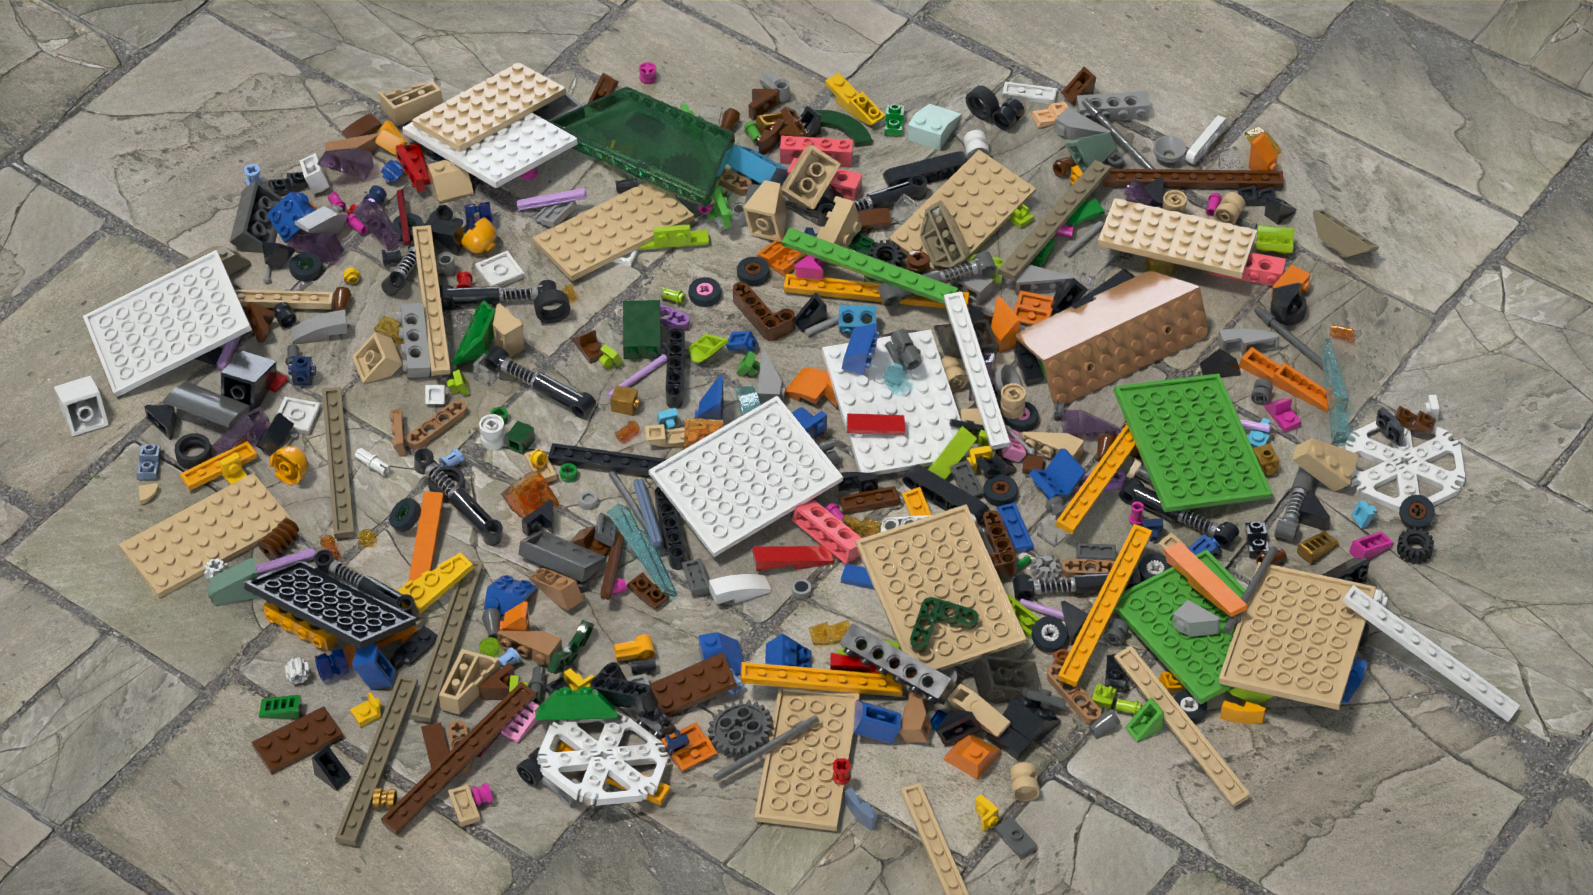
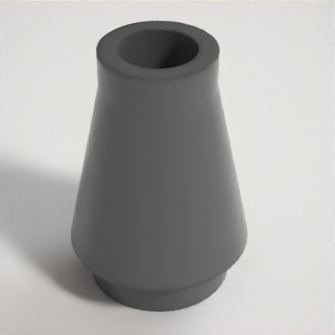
M489 608L483 611L482 620L488 633V638L497 639V633L500 631L501 613L496 608Z
M1113 710L1104 711L1089 726V730L1094 737H1097L1102 733L1117 728L1120 720Z

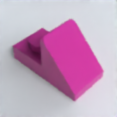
M808 255L794 265L795 276L797 278L823 279V269L820 266H823L826 261Z
M1291 398L1278 399L1264 405L1265 410L1284 433L1301 426V420L1291 409Z

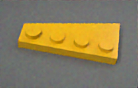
M459 553L439 564L438 568L433 571L428 570L422 573V577L404 583L405 586L396 591L411 595L417 604L420 615L471 572L474 566L462 553Z

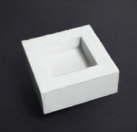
M425 385V404H445V385Z
M1429 395L1427 403L1424 404V412L1435 418L1437 422L1439 415L1437 396Z

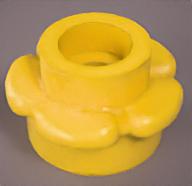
M354 267L348 268L343 272V280L349 284L357 283L361 276V273Z
M536 449L530 455V462L533 467H543L548 459L547 454L540 449Z

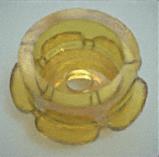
M565 284V288H562V291L567 294L569 302H571V299L576 298L572 284Z
M364 529L357 534L358 542L362 546L370 547L375 543L376 533L371 531V529Z

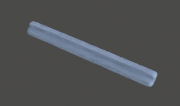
M635 479L633 486L652 546L660 547L663 540L644 480Z

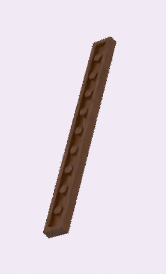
M1110 169V173L1102 181L1105 187H1145L1156 179L1164 177L1163 187L1243 188L1253 185L1256 188L1275 187V189H1283L1284 187L1283 171Z
M520 682L381 818V823L397 835L537 697L536 692L523 682Z

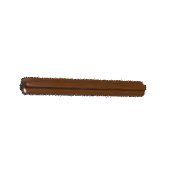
M616 531L615 542L610 549L600 592L603 600H609L612 596L625 539L623 531Z

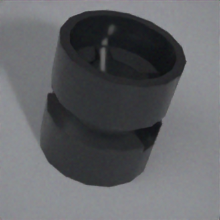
M1008 98L992 114L994 124L1001 130H1009L1025 114L1024 106L1017 99Z
M540 747L536 748L529 754L526 760H523L516 767L518 775L530 786H535L543 778V774L540 771L541 764L537 763Z

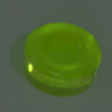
M490 637L483 639L479 644L480 653L490 657L496 656L500 651L499 642L495 638Z

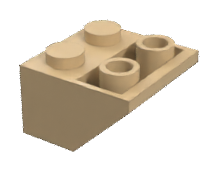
M499 303L496 306L493 321L495 347L498 346L505 349L511 358L525 350L524 326L520 319H516L508 308H504Z

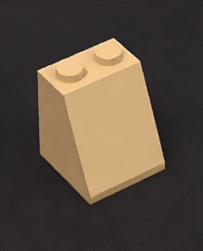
M764 180L743 207L750 235L782 242L787 207L780 183Z

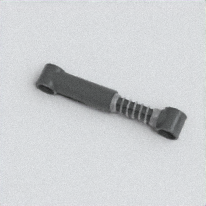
M984 251L978 253L973 261L968 262L967 265L964 263L963 266H954L953 269H945L944 272L935 270L922 275L947 284L948 281H957L958 278H966L967 275L971 276V274L973 276L978 274L981 277H989L997 271V267L990 252ZM882 283L878 287V292L885 307H893L901 300L917 295L887 283Z
M1300 466L1290 490L1291 496L1284 516L1279 518L1274 537L1292 542L1295 540L1299 526L1297 522L1300 517V508H1302L1308 491L1312 489L1315 480L1314 476Z

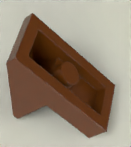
M1084 66L1063 89L1061 94L1075 105L1077 95H1084L1086 92L1090 95L1093 94L1096 76Z
M602 73L587 104L603 112L618 100L613 93L619 81L607 73Z
M752 89V102L748 104L749 118L754 121L757 119V116L763 115L778 105L779 90Z
M784 107L780 112L787 126L779 134L783 136L810 137L796 111Z
M249 302L245 315L257 342H265L270 332L269 325L272 324L276 314L255 302Z
M588 330L572 337L573 343L590 364L598 361L604 355L600 350L602 346L597 341L596 330Z
M595 526L579 530L570 541L603 556H606L611 549L610 546L594 539Z
M507 663L478 685L480 699L503 700L509 694L510 676L515 675L514 667L511 664Z

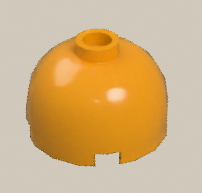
M484 217L474 224L476 227L473 230L469 229L461 241L462 245L472 253L480 254L486 250L490 252L496 245L494 243L497 237L495 226Z
M284 446L278 449L269 459L270 467H274L276 471L274 473L275 476L285 484H298L308 472L309 462L305 453L294 446Z

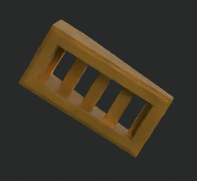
M782 113L757 116L756 124L760 134L762 135L764 130L770 131L771 126L775 125L777 119L783 121Z
M1323 531L1298 544L1297 554L1309 564H1312L1338 546L1339 542L1326 531Z

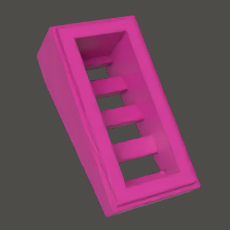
M1380 531L1354 540L1349 552L1354 558H1368L1370 560L1391 548L1394 543Z

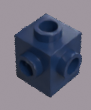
M293 356L292 364L288 365V374L292 376L293 385L312 386L313 376L316 375V364H313L312 357Z

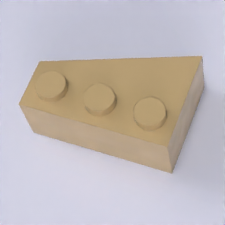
M434 82L413 85L411 86L412 89L401 91L400 88H397L392 93L384 94V91L378 93L382 110L398 126L442 104L441 89Z
M836 196L834 199L836 204L832 212L828 211L826 217L829 219L825 227L821 226L817 238L847 248L856 234L860 232L862 224L854 201Z
M1311 438L1296 446L1292 461L1335 492L1350 485L1359 454Z
M461 649L439 694L441 710L460 715L479 696L478 685L500 669L499 659Z

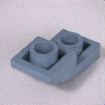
M141 445L137 480H157L161 445Z
M853 788L845 790V803L851 813L865 827L875 830V821L878 820L876 810L874 808L871 809L868 801L862 803L860 795H856Z

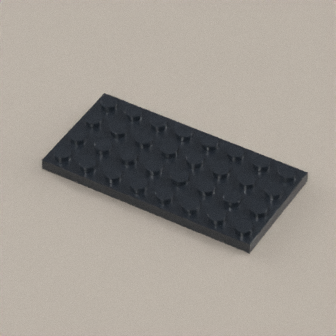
M298 560L244 583V589L253 595L280 607L297 618H301L359 649L416 625V617L303 560Z

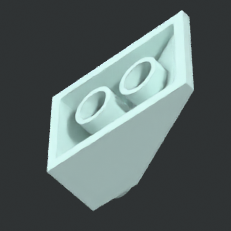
M928 104L915 113L909 122L908 140L941 150L962 117V114Z

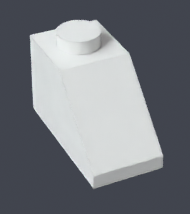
M316 153L300 160L304 178L313 195L321 193L330 187Z

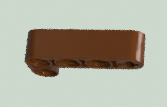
M737 282L733 285V303L764 339L774 341L794 331L795 313L793 310L782 309L773 314L748 284Z
M989 510L983 515L984 533L994 551L989 556L1000 579L1011 577L1017 573L1016 553L1000 513L995 510Z

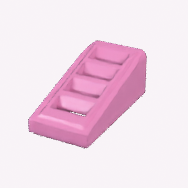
M1012 429V431L1020 438L1018 431ZM1007 433L1010 447L1002 448L1003 457L1019 463L1026 456L1025 448L1012 435Z
M531 702L501 733L518 743L539 721L535 719V710L539 705ZM514 728V729H516L517 731H519V733H516V732L512 731L511 729Z

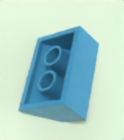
M734 144L725 163L731 166L730 170L738 174L740 172L745 174V178L752 182L756 180L759 182L758 185H761L764 180L781 184L787 179L788 168L749 147Z

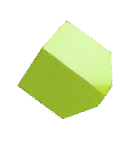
M710 334L703 335L688 347L692 362L699 364L710 358L729 342L728 339Z

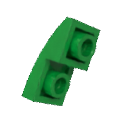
M898 104L886 106L884 135L902 136L904 106Z
M1096 198L1087 200L1082 203L1067 221L1071 227H1076L1087 219L1089 222L1103 215L1105 211Z

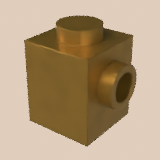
M616 385L610 398L611 411L633 416L635 409H639L641 399L638 398V390Z
M1267 444L1253 448L1264 475L1270 476L1278 473L1280 460L1272 445Z

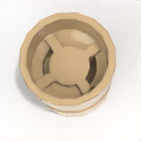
M1178 190L1166 192L1163 197L1162 209L1186 214L1187 196Z
M1226 193L1214 212L1215 219L1218 222L1234 225L1245 208V200L1237 193Z
M954 356L941 359L951 392L961 390L968 383V377L964 370H962L959 361Z
M1010 383L1002 388L1000 412L1005 418L1018 419L1025 413L1026 391L1024 387L1016 383Z
M1023 762L1012 766L1010 777L1011 782H1013L1012 793L1014 799L1025 802L1037 798L1039 795V785L1035 765Z

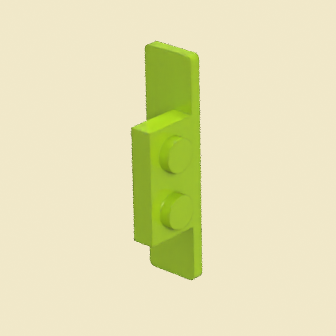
M690 224L653 227L654 240L640 246L637 250L709 244L708 230L690 231Z

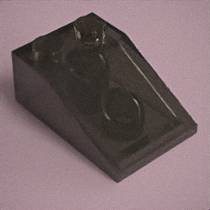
M988 319L971 321L984 362H995L999 345ZM935 325L934 330L944 355L962 359L952 325Z
M983 654L972 667L978 694L988 703L1010 702L1012 698L1025 697L1022 694L1024 687L1040 691V688H1042L1036 664L1033 661Z

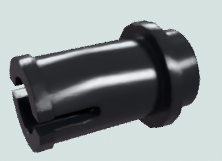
M631 177V179L615 181L617 192L638 187L637 178L633 179Z
M649 657V660L631 661L632 674L642 672L653 673V671H656L655 659Z

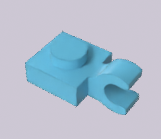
M1263 418L1261 423L1270 424L1271 420ZM1252 429L1248 436L1252 448L1267 445L1270 440V434L1265 431Z

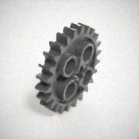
M740 700L737 705L732 701L731 707L725 704L724 711L718 709L719 715L712 716L714 721L709 722L708 737L718 753L723 752L724 756L730 753L731 758L738 754L742 758L743 753L748 755L750 751L763 746V742H770L768 736H773V719L769 710H765L764 705L759 706L757 701L751 704V701L748 700L746 704H743V701Z

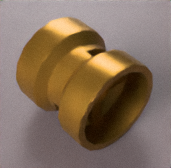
M375 788L373 808L380 809L381 807H386L390 810L397 804L396 789L386 791L382 788Z

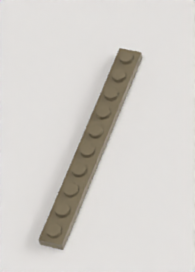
M1094 160L1000 266L998 274L1015 281L1110 173L1111 167Z
M341 387L322 389L334 536L335 539L354 537Z
M469 560L473 564L474 569L455 584L411 713L412 720L432 722L439 701V694L444 686L483 570V562Z
M398 675L335 836V840L338 843L356 846L373 803L374 790L379 787L417 688L418 678Z

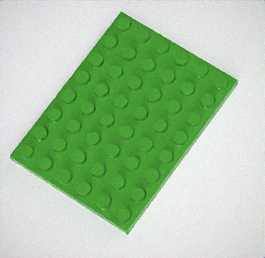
M1220 374L1114 387L1113 392L1164 512L1271 498L1273 493Z
M1208 550L1195 555L1240 598L1243 596L1245 589ZM1171 567L1123 592L1114 611L1128 624L1200 705L1233 688L1232 686L1218 683L1237 624H1235L1231 633H1226L1223 628L1228 622L1229 615L1192 588L1184 575ZM1189 600L1220 618V632L1211 635L1188 636L1173 627V614Z

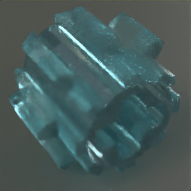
M897 363L894 365L889 364L882 380H885L886 385L892 388L894 386L900 387L905 379L906 371L903 370V366Z

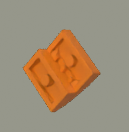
M779 241L772 242L757 253V256L764 259L770 268L783 276L795 269L794 265L808 256L782 246V242Z
M1020 291L1013 312L1020 319V323L1034 325L1052 316L1054 309L1050 306L1054 297Z
M802 368L785 389V395L799 402L803 398L816 404L825 393L827 382L830 381L828 372L815 368Z
M695 722L679 730L681 736L687 735L690 740L689 745L672 753L669 757L682 772L717 755V751L708 736H704L699 725ZM674 733L669 735L672 739L676 738ZM665 738L661 739V742H663V745H665L666 751L667 743L665 741Z

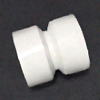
M973 130L964 136L968 160L978 150H981L990 157L986 134L983 131Z
M489 414L481 418L479 429L482 446L488 450L502 448L506 441L503 419L495 414Z

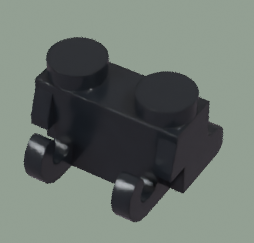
M657 708L649 712L641 711L637 717L636 723L645 730L648 727L652 730L651 734L660 741L665 738L667 733H673L676 730L672 720Z

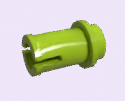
M666 287L662 289V292L667 294H661V299L673 301L677 305L684 303L686 294L682 290L675 291Z
M1117 699L1116 711L1132 713L1135 716L1142 708V703H1139V700L1134 702Z

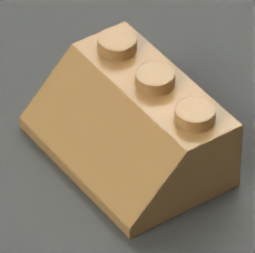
M811 144L806 146L781 187L783 195L795 203L814 210L841 163Z

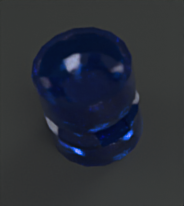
M490 202L479 203L478 206L475 204H464L467 228L476 227L474 224L484 217L492 223ZM479 212V217H474V213Z
M342 648L331 651L330 655L323 653L314 656L321 681L333 678L334 674L340 676L349 673L347 660Z

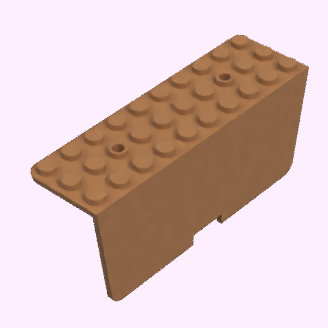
M1149 271L1094 296L1093 301L1074 309L1070 307L1017 332L1016 339L1043 362L1052 402L1054 404L1055 401L1058 403L1064 402V405L1204 339L1208 334V324L1200 286Z

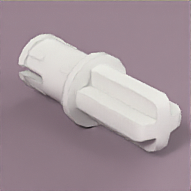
M363 448L357 449L355 457L365 463L369 469H374L382 476H386L389 473L391 466L378 459L377 455H372Z

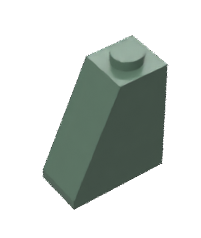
M1110 133L1095 134L1065 143L1076 166H1079L1082 173L1086 171L1094 160L1102 163L1117 148Z
M250 558L209 578L211 586L207 587L209 599L213 598L214 606L260 598L244 589L246 581L258 577L255 558Z

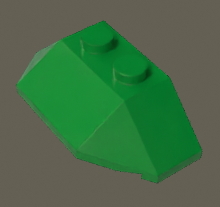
M483 301L476 308L452 364L458 365L474 362L481 356L485 357L490 349L488 344L494 339L493 321L495 310L486 301Z
M563 687L560 690H555L535 710L536 720L618 718L616 708L596 689L591 687H581L580 690Z

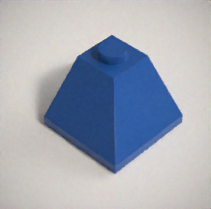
M719 375L699 401V409H695V421H698V426H702V421L721 420L722 423L724 405L723 376Z
M719 632L698 635L699 652L702 661L723 652L729 667L735 671V675H741V663L744 661L738 640Z

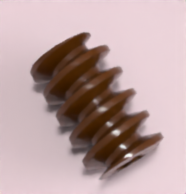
M922 251L910 252L907 255V270L920 275L930 272L929 255Z
M284 518L277 527L273 528L266 537L261 539V542H258L259 549L271 559H277V554L282 555L283 550L288 549V545H293V540L299 539L297 534L299 527L291 519Z

